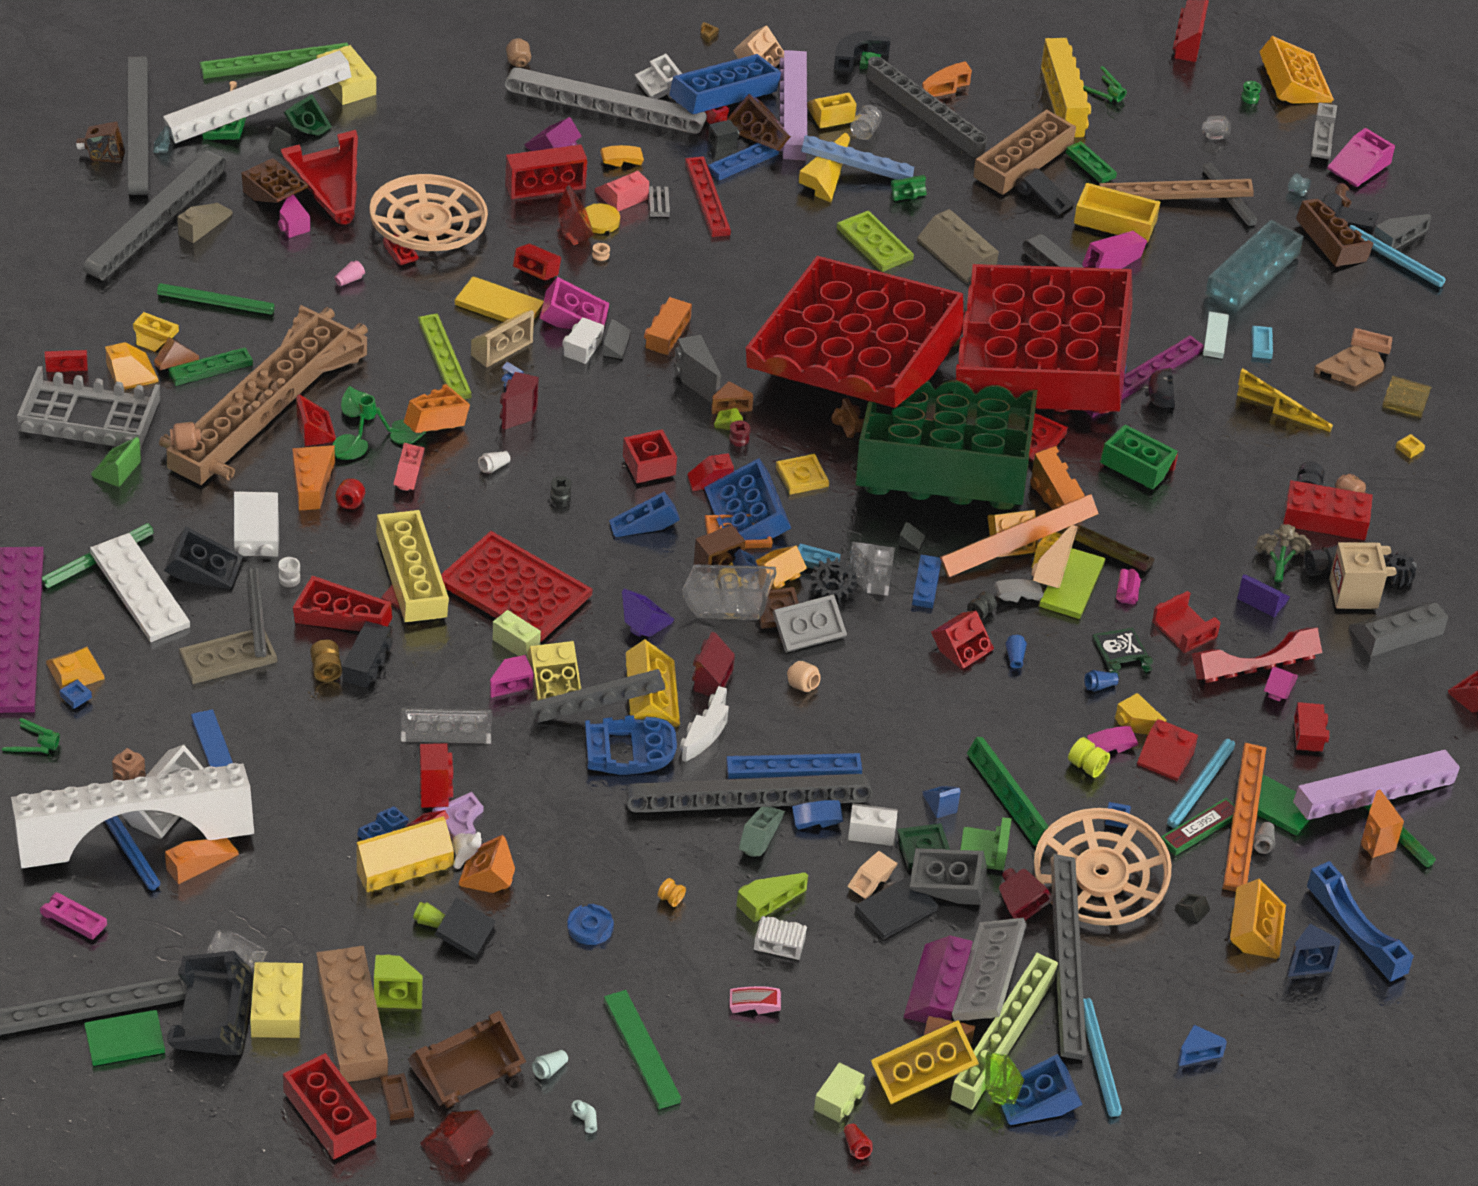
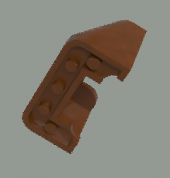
M500 1010L489 1015V1019H485L482 1022L479 1021L472 1027L437 1044H432L429 1047L424 1046L416 1050L407 1059L412 1070L439 1106L445 1105L446 1108H449L459 1102V1097L506 1074L508 1077H512L522 1071L520 1067L526 1063V1060Z

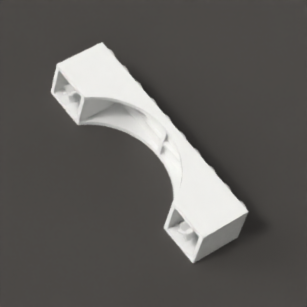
M231 763L222 767L210 766L194 771L184 770L173 774L162 773L158 776L137 777L125 781L114 780L111 783L104 784L93 783L84 787H67L56 791L45 790L35 794L24 793L11 797L21 868L68 862L76 845L91 829L109 818L132 811L156 810L175 814L194 824L208 840L254 834L251 790L243 763Z

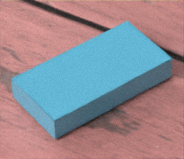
M1252 326V357L1272 359V328Z

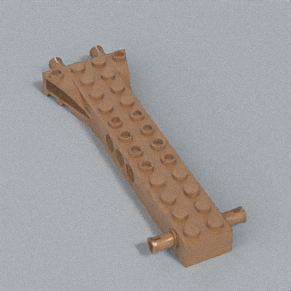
M300 305L299 313L293 320V326L288 330L281 346L195 423L196 429L200 428L201 441H197L195 449L177 450L175 446L171 445V437L164 434L160 438L159 446L167 449V468L200 485L214 473L226 480H230L234 476L235 469L225 463L325 371L334 370L349 363L355 364L360 358L367 355V337L364 336L368 332L367 327L364 324L362 325V323H358L356 327L350 329L331 320L335 314L329 307H325L322 312L317 313Z

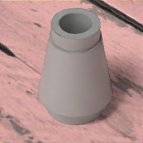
M1264 822L1253 839L1254 848L1259 853L1267 854L1275 847L1274 825L1270 822Z

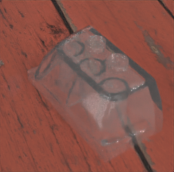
M693 565L682 589L683 597L689 609L698 618L759 620L766 609L769 591L777 575L776 567Z

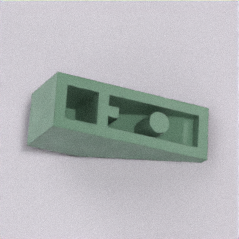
M761 807L745 824L739 850L745 851V854L749 856H761L774 836L785 811L773 807Z

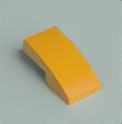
M619 145L604 147L600 150L603 163L621 167L623 162L641 165L644 161L640 147Z

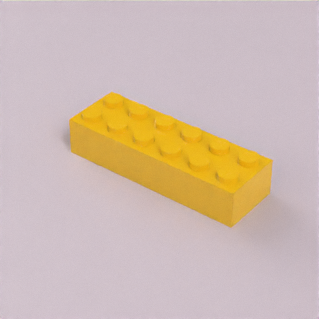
M1045 38L1041 71L1054 113L1076 126L1074 137H1084L1085 129H1088L1089 126L1087 117L1091 114V105L1087 102V92L1083 90V80H1080L1079 68H1076V58L1072 55V46L1069 45L1067 38Z

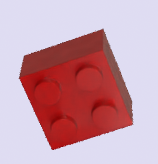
M663 429L624 437L622 456L636 483L676 475L677 455Z
M447 743L420 744L421 808L449 807V798H453L452 752H448Z

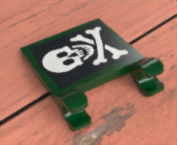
M1133 628L1092 635L1110 673L1115 672L1119 676L1120 663L1140 660L1143 672L1152 671L1150 664H1153V659L1146 653Z

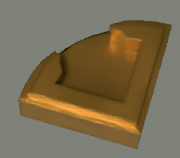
M703 22L700 31L701 37L709 43L719 34V28Z

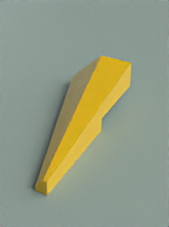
M844 133L834 143L848 147L850 137L847 133ZM817 156L800 170L799 183L815 189L816 197L831 202L843 164Z
M1242 368L1238 381V396L1274 407L1273 413L1328 432L1331 431L1333 427L1331 423Z

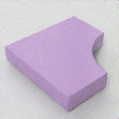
M470 792L450 801L449 807H436L432 809V812L446 810L449 816L446 824L450 838L453 840L459 833H476L473 821L483 812V805Z

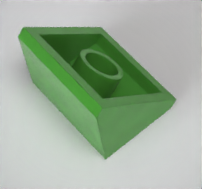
M138 437L112 448L91 475L96 479L120 487L141 462L140 440Z

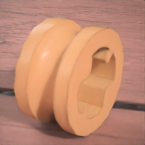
M597 243L593 245L592 257L594 259L604 261L609 258L610 247L607 244Z

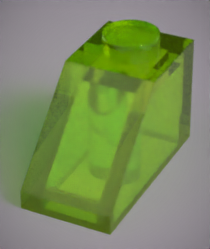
M987 1052L985 1056L986 1091L992 1101L997 1104L1004 1105L1008 1103L1015 1105L1024 1078L1008 1055Z

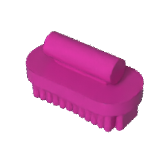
M1134 569L1120 570L1116 599L1121 603L1136 604L1138 601L1141 579Z

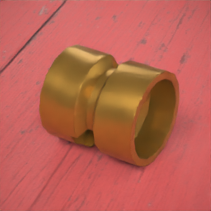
M321 640L314 643L310 648V656L315 678L323 682L336 680L342 674L338 645L331 640Z

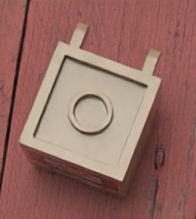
M1338 543L1329 578L1336 609H1378L1387 576H1394L1397 573L1395 567H1386L1383 555L1391 553L1390 546H1381L1380 543Z

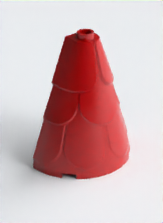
M356 130L337 134L338 147L302 156L300 144L281 149L285 162L302 181L308 184L309 191L315 196L316 201L339 224L350 223L355 214L357 194L358 135Z

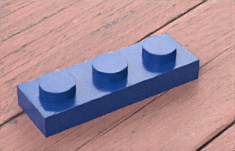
M921 555L912 605L933 608L941 567V559L939 557Z

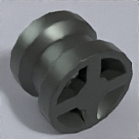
M557 476L551 480L550 496L553 501L562 503L571 498L572 483L569 478Z

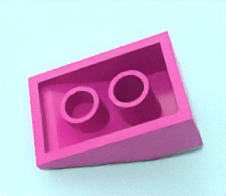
M557 277L546 290L540 319L556 327L572 329L575 324L579 323L582 317L605 326L610 303Z

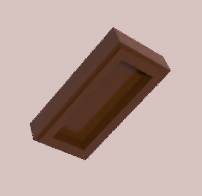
M405 1073L381 1077L380 1082L390 1121L414 1117V1109Z

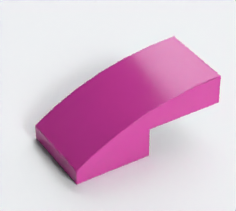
M1131 726L1110 728L1087 736L1088 740L1095 744V748H1102L1106 752L1117 749V752L1120 753L1139 745Z

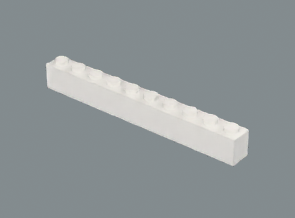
M339 50L165 115L163 118L167 132L174 143L351 78L349 62Z

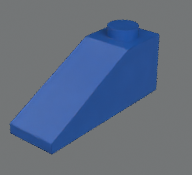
M664 491L610 519L609 522L614 536L620 537L662 530L676 523L680 518L674 503Z

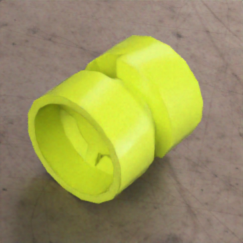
M1085 737L1080 738L1073 745L1068 755L1069 762L1078 768L1083 767L1085 772L1094 778L1103 772L1110 760L1108 752L1099 747L1095 748V744Z

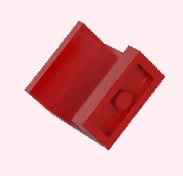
M1189 591L1176 595L1164 603H1159L1154 609L1152 622L1184 653L1217 638L1221 623L1216 617L1205 622L1188 606L1191 594Z

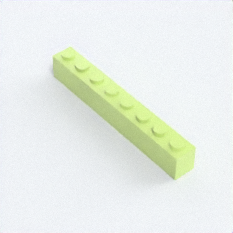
M1036 953L1002 1006L1000 1017H995L973 1051L979 1064L959 1073L955 1079L951 1100L969 1109L974 1108L1054 982L1058 962Z

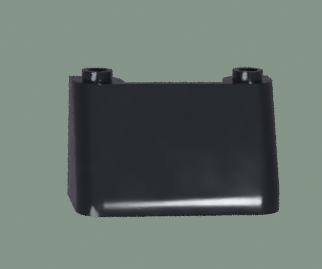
M235 951L182 956L178 974L180 979L187 985L181 1025H173L167 1033V1043L177 1050L227 1056L240 1055L244 1045L254 977L251 968Z

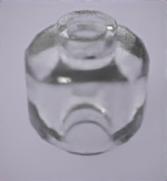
M1210 115L1203 122L1202 131L1206 133L1208 139H1225L1227 135H1230L1231 121L1224 115Z

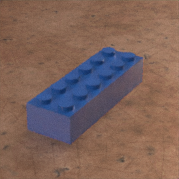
M755 54L673 76L669 96L687 109L689 113L698 114L741 102L748 94L758 97L777 92L781 71L760 55Z

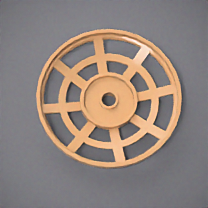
M434 174L408 175L389 181L375 192L371 199L369 210L372 224L385 238L403 247L422 251L450 250L470 243L483 232L488 217L485 201L472 187L456 179ZM425 184L444 186L455 191L450 197L426 193ZM417 185L418 193L407 195L398 200L390 194V192L401 187ZM464 194L476 204L479 210L468 214L466 209L457 202V199ZM383 198L392 204L388 210L387 217L375 215L377 205ZM427 199L438 200L444 203L441 205L435 202H428ZM419 200V203H415L410 207L404 205L407 202ZM453 206L461 215L452 217L448 209ZM399 209L404 212L405 219H393L395 211ZM481 217L480 227L473 234L465 233L469 226V220ZM378 222L388 224L391 230L399 237L387 232ZM463 222L460 231L450 229L452 223ZM395 225L406 226L409 232L403 234ZM444 233L452 236L450 238L437 241L436 236H440ZM416 235L428 237L429 241L417 240L413 237ZM458 238H462V239L459 240V241L452 242V241H454V240H456V239H458Z
M1091 808L1072 812L1051 824L1037 844L1034 855L1035 878L1043 885L1044 883H1052L1051 875L1041 874L1040 870L1041 858L1046 845L1054 849L1058 853L1057 855L1074 857L1077 885L1083 890L1078 896V910L1082 907L1095 912H1110L1112 917L1111 919L1093 918L1078 913L1079 921L1105 926L1132 922L1152 911L1162 901L1168 890L1172 864L1164 841L1151 826L1138 817L1126 812L1107 808ZM1092 819L1113 820L1124 823L1128 827L1122 836L1110 832H1094ZM1083 821L1085 834L1072 838L1064 846L1053 838L1063 828ZM1137 830L1153 843L1158 850L1159 856L1146 859L1140 848L1130 841ZM1097 839L1113 841L1117 845L1114 849L1098 847ZM1087 841L1089 849L1079 856L1070 851L1076 845ZM1125 848H1128L1137 857L1139 862L1128 865L1127 860L1122 855ZM1163 864L1164 878L1160 892L1157 894L1147 891L1150 879L1149 868ZM1104 869L1108 873L1105 875H1100L1096 872V870ZM1143 872L1140 887L1128 883L1130 873ZM1122 890L1133 894L1127 901L1116 905L1114 895ZM1091 895L1104 897L1107 906H1096L1088 904L1086 901ZM1140 898L1153 901L1146 908L1132 915L1122 917L1119 910L1131 906Z

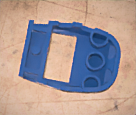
M630 715L620 720H613L612 717L603 718V723L590 724V720L585 721L588 769L619 775L645 773L663 768L673 759L676 753L675 729L664 719L646 717L645 720L634 719V715ZM609 735H631L633 761H629L627 764L616 763V760H611Z

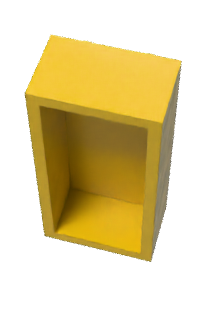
M1086 183L1076 206L1074 224L1116 235L1134 231L1146 239L1148 243L1158 218L1160 202Z

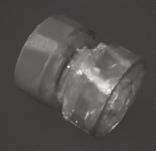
M863 106L850 125L852 134L861 140L870 139L882 121L881 112L875 106Z

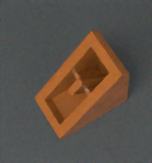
M169 337L155 358L154 365L163 370L199 360V355Z
M728 381L712 396L711 413L718 414L719 411L737 408L739 412L752 411L753 393Z

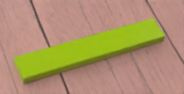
M438 313L418 317V323L444 384H447L463 399L471 398L470 388Z

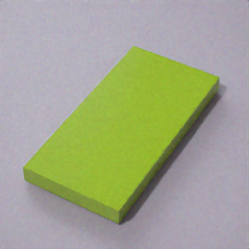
M869 210L837 223V229L881 272L914 258V254Z
M1071 548L1060 588L1047 585L1039 607L1080 619L1104 566L1105 558Z

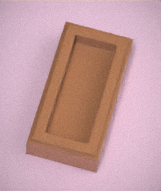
M1354 328L1350 345L1389 354L1393 337Z

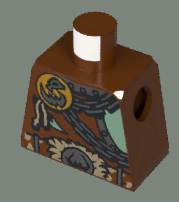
M118 122L90 126L87 129L85 138H77V149H88L90 159L122 163L125 147Z

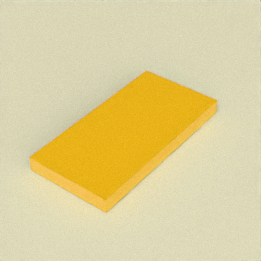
M474 276L455 299V305L502 322L530 310L534 312L535 319L542 310L544 302Z

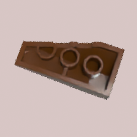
M750 94L745 97L727 119L731 120L733 125L738 128L740 136L780 151L791 138L773 113L760 100Z

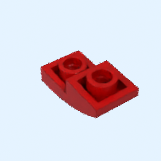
M385 237L383 238L385 248L399 265L419 259L414 249L403 247Z

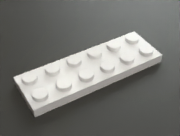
M130 533L90 547L91 555L150 643L190 627L189 619Z

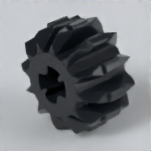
M1397 552L1395 555L1390 553L1384 558L1386 567H1395L1397 572L1394 576H1387L1385 582H1391V585L1398 584L1401 587L1403 584L1408 586L1415 579L1417 563L1413 562V557H1406V553L1400 555Z

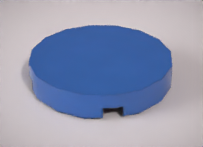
M588 904V906L582 907L581 905L570 912L567 919V928L570 936L577 942L586 945H597L611 937L614 921L611 913L602 906Z

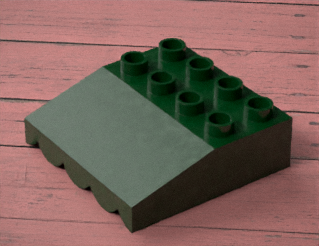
M927 381L896 408L868 401L859 442L856 486H865L867 492L876 495L886 494L890 490L906 491L909 497L919 500L928 499L931 497V494L948 496V500L955 504H969L973 499L990 501V505L998 509H1011L1015 504L1023 505L1037 390H1028L1018 398H1015L1007 388L1000 385H989L974 393L970 386L961 381H946L936 389Z

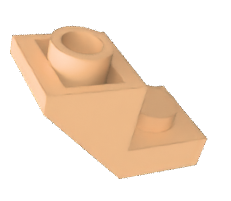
M878 851L858 869L847 887L867 899L872 895L880 881L886 883L898 863Z

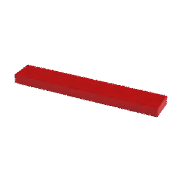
M703 156L685 158V165L711 237L731 235L730 226L705 158Z

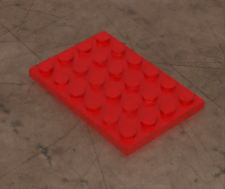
M493 531L486 534L441 574L447 590L493 617L498 618L508 610L540 630V642L592 596L593 591L589 586Z

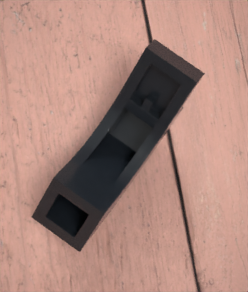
M861 31L845 36L836 46L834 71L852 72L853 61L857 57L862 56L863 52L889 56L891 37L872 36V31Z

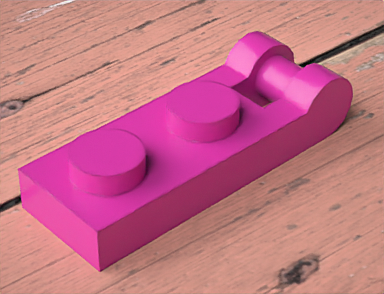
M57 892L50 897L49 903L43 904L40 908V913L44 917L53 918L92 940L107 925L105 917Z

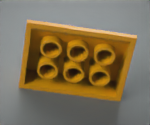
M1274 36L1259 51L1267 74L1272 81L1271 84L1277 93L1276 96L1281 101L1295 104L1328 103L1334 100L1313 53Z

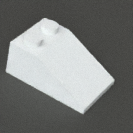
M234 492L235 552L243 556L278 557V493Z

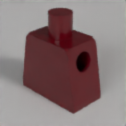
M1009 868L1003 872L1002 878L1005 882L999 886V890L1014 919L1024 918V921H1026L1053 901L1052 895L1046 886L1026 869H1021L1016 873L1014 869Z

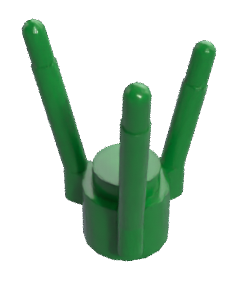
M1101 66L1100 69L1107 76H1102V79L1110 85L1107 89L1108 94L1084 86L1083 89L1104 97L1110 102L1113 100L1120 102L1125 97L1127 90L1121 86L1122 84L1104 66Z
M20 718L21 728L39 734L37 743L41 747H2V751L42 752L48 754L49 749L54 751L57 749L60 733L53 732V730L43 728L33 722Z

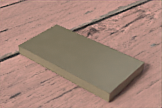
M253 630L179 648V655L192 684L277 662V655L266 632L267 655L259 658L255 656Z

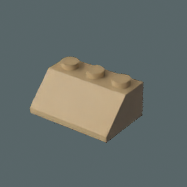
M530 310L518 314L487 332L476 336L471 340V355L487 368L533 343L534 312Z

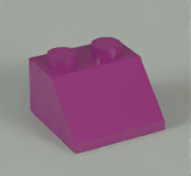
M568 117L548 126L524 145L531 151L573 146L577 144L576 140L582 136L572 119Z

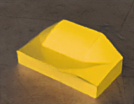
M143 312L133 323V329L136 332V344L155 352L169 337L173 338L179 332V325Z

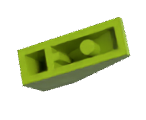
M799 873L755 880L739 889L736 906L755 923L762 916L765 917L806 891L808 874Z

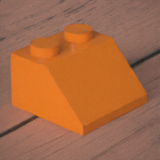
M1381 789L1376 791L1361 839L1363 848L1368 851L1372 858L1396 850L1404 820Z

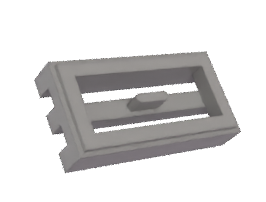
M649 186L650 217L670 216L668 187H664V190H661V187L653 189V186ZM653 195H657L658 212H654ZM661 195H664L665 212H662Z

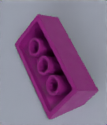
M949 935L925 944L903 1018L926 1024L928 1016L952 1021L953 1008L971 953L973 941Z

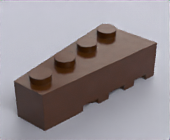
M1311 199L1302 201L1296 220L1335 267L1366 262L1368 260L1373 242L1370 240L1365 241L1357 229L1354 231L1347 226L1348 222L1334 216L1335 212L1321 200Z

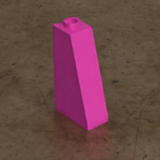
M1131 231L1092 242L1088 247L1082 266L1084 268L1122 269L1142 256L1147 240L1136 232Z

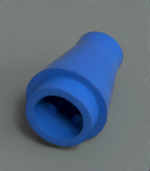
M1012 635L1008 637L1005 643L1010 666L1012 668H1021L1027 642L1021 635Z
M1091 670L1085 674L1084 683L1088 690L1095 692L1117 685L1118 675L1115 672Z

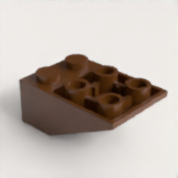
M274 158L241 173L243 192L254 201L277 203L308 188V184Z

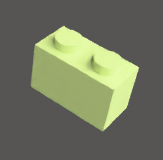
M507 610L493 621V640L517 656L526 655L528 659L527 653L530 646L540 645L541 631Z
M838 1063L817 1093L814 1110L840 1122L844 1115L848 1116L854 1106L853 1102L856 1098L860 1099L865 1091V1086L863 1085L865 1075Z

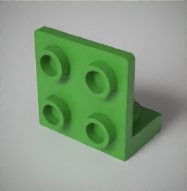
M1002 817L1001 826H996V831L964 827L960 850L984 851L987 868L1004 871L1011 819Z

